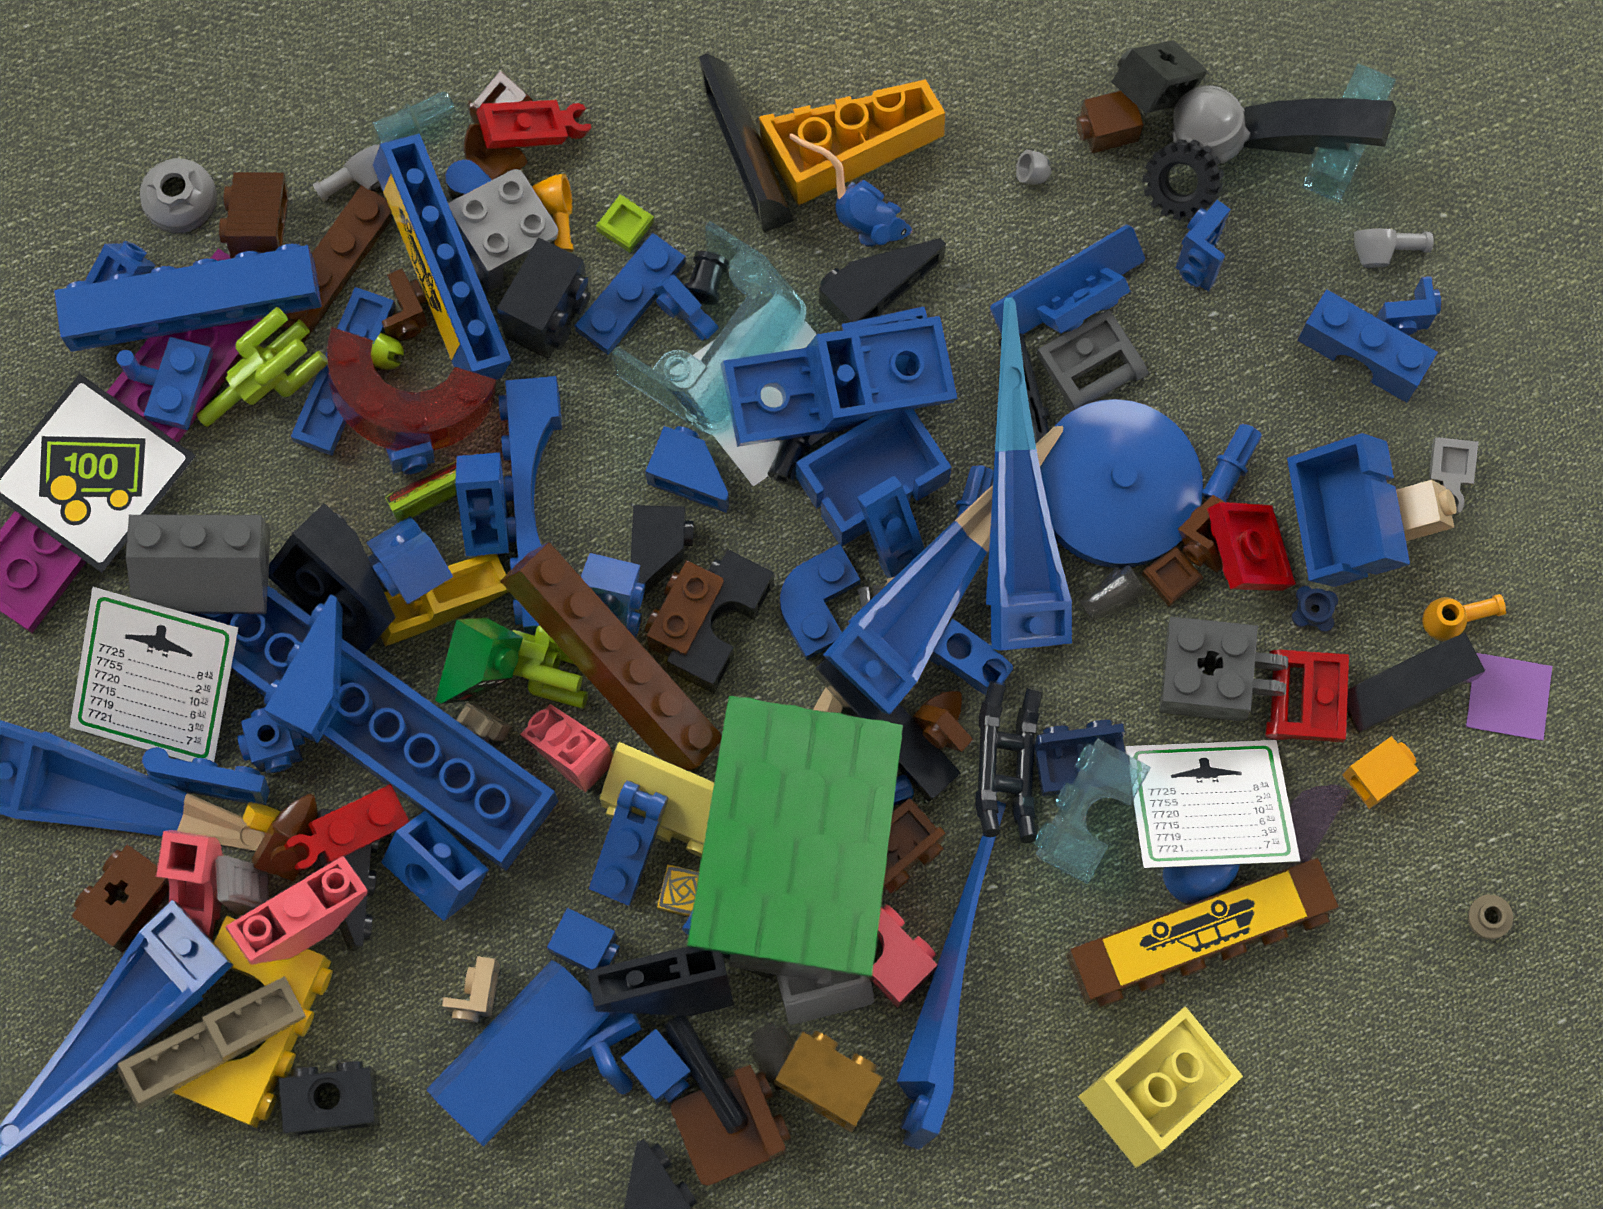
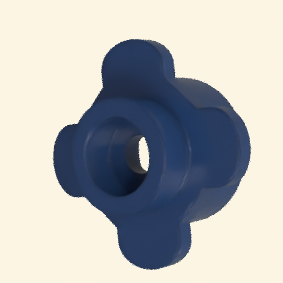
M1309 586L1299 588L1296 592L1298 600L1297 610L1292 614L1293 623L1298 627L1314 626L1321 632L1330 631L1335 623L1332 614L1334 613L1335 606L1338 604L1337 595L1332 591L1311 589ZM1314 605L1319 608V611L1316 613L1311 610V607Z

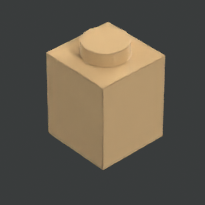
M1428 480L1396 490L1406 541L1454 528L1452 515L1456 513V503L1452 492L1446 489L1445 486L1434 480Z

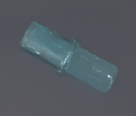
M441 92L413 106L406 103L404 104V109L372 124L381 143L400 139L416 131L418 134L422 133V127L454 113L455 106L450 95L447 92Z

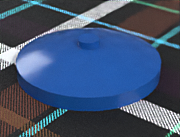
M1110 399L1083 405L1071 411L1055 425L1063 426V432L1041 464L1040 470L1055 538L1064 548L1077 557L1093 564L1112 568H1128L1155 561L1182 540L1178 528L1190 518L1196 508L1201 506L1203 477L1198 456L1191 442L1172 420L1147 405L1128 400Z

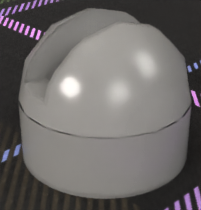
M1025 150L1017 162V179L1021 183L1031 185L1047 181L1051 174L1048 157L1037 151Z

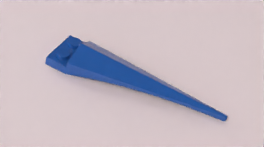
M997 801L999 811L997 817L1000 825L1006 804ZM982 835L897 1080L906 1096L916 1101L915 1104L909 1103L901 1122V1128L907 1130L903 1144L918 1150L939 1134L953 1093L956 1033L964 967L978 897L996 836L987 838Z
M171 900L138 932L72 1031L0 1124V1160L118 1067V1063L130 1058L202 1001V995L233 966L232 962L177 902Z

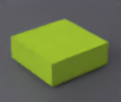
M620 194L597 223L596 230L631 253L654 223V216Z

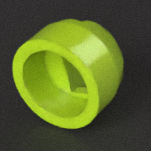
M382 333L379 334L372 347L369 364L383 370L395 369L401 364V362L394 359L395 354L404 355L402 345L393 337Z

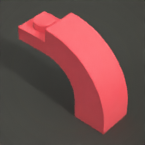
M173 830L163 831L156 876L168 878L169 902L171 900L177 902L212 940L215 920L220 919L222 904L217 899L216 859L217 856H223L221 844L216 837Z

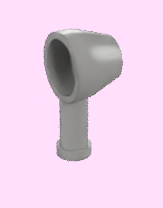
M373 145L363 149L352 156L342 169L321 182H315L313 187L322 201L325 202L329 199L330 195L353 181H357L368 190L373 191L380 188L381 185L373 167V162L380 145Z
M1383 228L1364 229L1354 232V245L1363 267L1379 268L1389 265L1394 250H1421L1423 253H1430L1433 248V234L1431 232H1423L1422 234L1396 233L1395 230Z

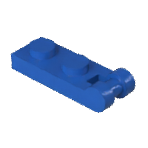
M892 476L857 497L879 556L878 562L887 578L896 577L925 549L903 485L895 476Z
M153 747L147 750L143 756L142 762L149 777L179 790L243 803L254 802L263 805L267 803L270 789L265 776L261 775L256 769L246 766H237L235 770L221 768L215 762L204 758H194L192 762L169 758L168 753L160 747Z
M629 780L624 783L619 794L617 807L589 886L590 890L628 906L634 900L668 802L667 796L655 792L654 795L639 790L640 785ZM633 807L645 811L646 818L633 813Z

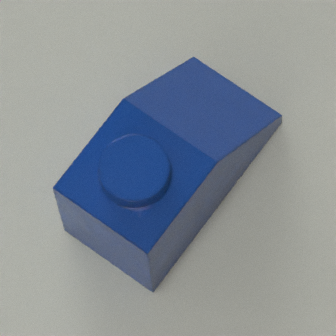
M664 426L645 471L647 484L726 513L729 507V493L705 441L699 439V434L689 428L677 426L674 430Z

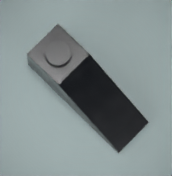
M941 238L851 261L841 270L834 268L820 282L819 304L841 327L845 323L877 317L944 260L946 243Z
M683 947L587 970L596 1012L693 1016L734 1006L721 952Z

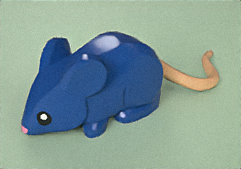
M793 134L790 135L793 141L822 154L834 165L838 195L835 208L836 214L843 225L859 233V240L863 245L871 247L884 245L888 242L899 241L912 232V228L904 220L896 217L901 208L892 202L887 204L883 202L884 195L873 185L862 180L857 185L851 182L845 187L843 166L835 155L825 148L804 141Z

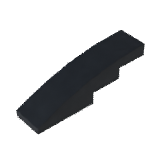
M1310 98L1246 106L1244 108L1245 126L1250 132V137L1244 142L1243 147L1313 155L1315 147L1349 151L1351 143L1385 147L1397 109L1393 101L1356 98Z

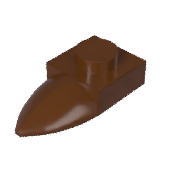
M308 794L292 802L274 819L252 857L254 868L291 881L295 880L299 871H296L294 866L307 858V851L300 845L286 850L284 844L295 835H313L308 825L316 820L318 816L317 804L313 794Z

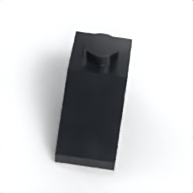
M633 505L631 563L640 565L638 583L645 584L644 596L685 560V546H693L694 521L686 520L685 507Z

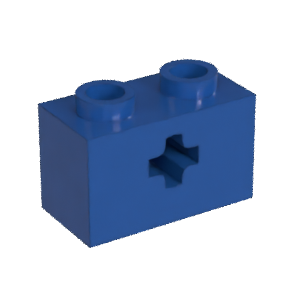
M500 452L457 456L455 484L466 556L509 553L508 509Z

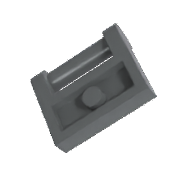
M1110 309L1040 347L1036 354L1063 395L1070 411L1093 402L1132 379L1137 382L1148 375L1144 361ZM1118 355L1123 360V366L1080 390L1073 382V380Z

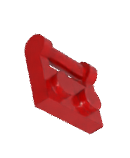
M1295 650L1270 651V654L1288 657L1289 661L1288 668L1273 671L1272 680L1286 684V695L1271 697L1270 722L1266 723L1265 736L1275 740L1300 739L1344 743L1347 725L1349 654ZM1293 667L1303 668L1300 723L1288 722L1290 668Z

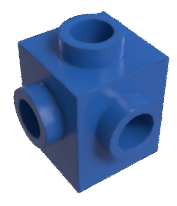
M265 708L258 709L251 713L252 718L241 721L244 734L238 736V743L244 761L251 760L261 773L265 771L266 773L284 771L290 768L292 763L302 761L303 758L299 745L305 744L304 736L271 720L264 711ZM275 734L271 741L262 742L261 737Z

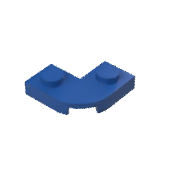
M840 543L793 569L785 579L781 589L780 609L783 620L806 660L830 648L842 633L825 603L856 587L861 581Z

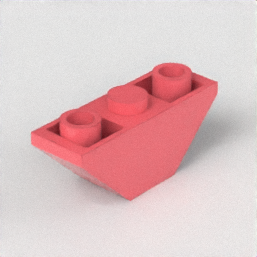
M551 704L546 709L534 714L528 722V727L520 734L568 781L584 792H587L610 768L613 753L609 744L602 737Z
M342 856L226 925V930L250 965L293 958L331 935L368 894V890L345 857Z

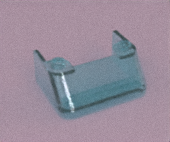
M709 221L705 227L707 251L717 253L729 261L731 283L736 289L747 295L745 300L701 360L686 351L673 350L664 354L652 369L618 346L613 351L616 376L702 432L709 435H718L726 432L733 425L720 364L723 360L786 351L805 325L806 306L801 297L763 254Z

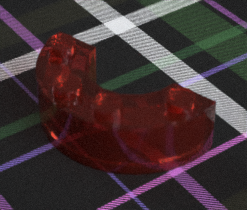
M333 327L331 328L327 346V363L332 399L344 420L365 439L395 451L427 442L431 443L433 450H438L465 438L480 425L490 411L495 398L496 379L454 367L447 380L434 389L418 393L400 391L385 383L375 371L373 365V340Z

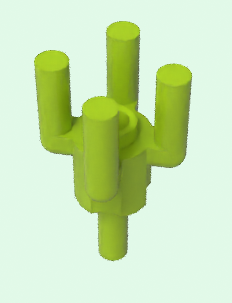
M276 307L237 340L235 347L243 359L227 372L228 376L226 379L230 386L197 414V418L204 426L209 427L240 399H243L250 405H254L273 388L282 397H290L329 364L326 356L318 350L288 376L285 374L284 371L307 352V348L300 340L308 335L310 331L301 320L296 321L265 349L258 346L288 320L284 312Z
M540 625L536 629L535 636L513 630L512 632L523 637L518 655V663L513 675L529 679V693L584 709L588 699V692L580 690L583 677L559 670L561 661L574 664Z

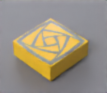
M667 865L657 909L689 917L694 907L699 872Z

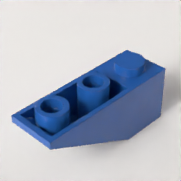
M331 594L325 605L320 603L313 611L308 626L311 628L303 643L298 641L293 646L286 661V664L289 666L281 681L275 680L271 684L264 698V703L267 704L264 711L271 720L316 743L321 739L340 705L343 608L338 599Z

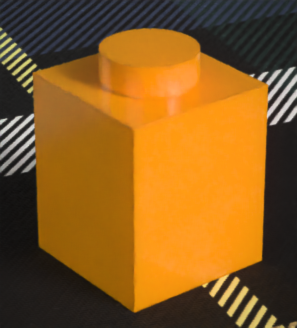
M1391 736L1352 764L1342 775L1370 809L1409 781L1419 770L1414 765L1416 758L1411 750L1404 743H1397Z

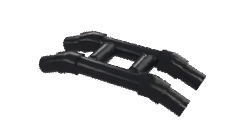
M989 681L985 701H982L979 713L978 791H976L975 795L977 817L981 821L984 837L991 838L999 835L997 792L1015 794V797H1013V815L1015 823L1018 825L1020 840L1022 843H1032L1038 839L1034 821L1036 819L1034 798L1032 795L1034 743L1040 716L1038 711L1043 691L1027 687L1022 708H1019L1016 720V734L998 731V728H1000V717L1003 709L1001 705L1006 685L1000 682ZM997 748L1017 752L1016 777L996 774Z

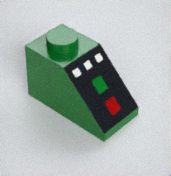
M488 618L456 620L435 701L440 704L472 701L511 679L518 663V655L523 637Z

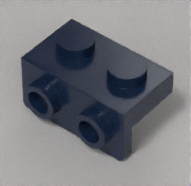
M1097 720L1086 724L1084 729L1069 730L1068 726H1053L1044 729L1043 734L1037 735L1034 750L1042 797L1129 785L1130 776L1123 742L1125 734L1124 724L1112 725L1111 720Z

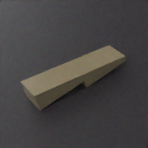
M284 976L202 1017V1022L118 1063V1072L139 1111L301 1021L306 1015Z

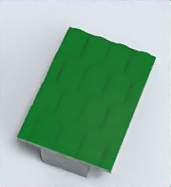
M728 697L687 947L730 954L728 967L811 981H818L824 970L871 978L880 919L903 725L883 720L847 716L836 712L829 713L806 709L796 705H782L759 701L753 698Z

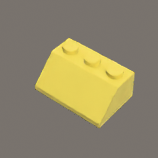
M619 742L600 796L602 807L607 809L605 815L613 819L619 794L627 780L640 785L639 790L654 795L655 792L665 795L668 797V802L655 838L665 842H670L672 837L687 843V851L702 858L714 782ZM633 807V813L646 818L645 811Z

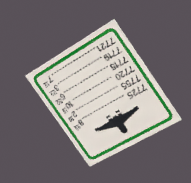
M93 587L70 728L147 750L153 747H160L169 756L192 762L194 758H204L214 762L238 627Z
M1277 740L1125 746L1144 868L1300 861Z

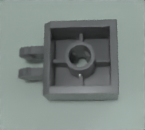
M1170 616L1166 632L1159 713L1231 721L1247 720L1251 711L1252 694L1276 697L1286 695V684L1284 682L1255 679L1254 668L1273 671L1288 668L1289 659L1282 655L1256 652L1257 625ZM1203 663H1209L1216 667L1213 676L1203 674L1205 668L1199 669L1198 666H1203Z

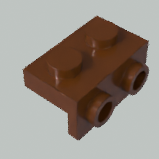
M686 560L680 573L675 571L671 576L664 591V595L667 598L661 609H655L647 621L644 632L647 633L649 648L664 655L665 649L668 647L682 655H686L724 584L723 578Z
M911 798L892 813L883 892L887 890L890 894L895 893L911 878L907 871L920 861L926 866L944 850L940 843L944 841L946 833L941 827L936 828Z

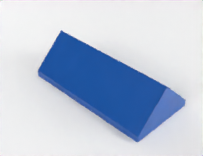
M551 960L426 1090L484 1147L605 1021L610 1013L596 1012L592 995L563 966Z

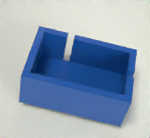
M910 409L875 415L797 461L796 479L815 508L817 509L821 506V517L838 543L844 546L869 531L857 499L858 496L895 476L903 485L910 505L911 495H913L916 501H919L949 483L952 467L915 411Z
M1361 433L1287 458L1309 581L1336 587L1367 578L1368 573L1377 575L1410 565L1396 486L1387 484L1386 481L1394 478L1387 441Z

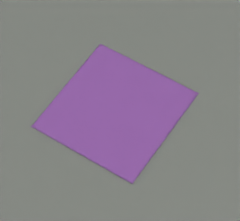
M1476 653L1485 672L1478 679L1472 681L1466 727L1543 741L1552 666Z

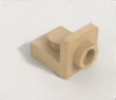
M477 956L475 968H468L464 991L465 994H471L469 1001L443 997L442 1007L446 1011L453 1012V1020L478 1023L479 1016L491 1018L500 964L495 959Z

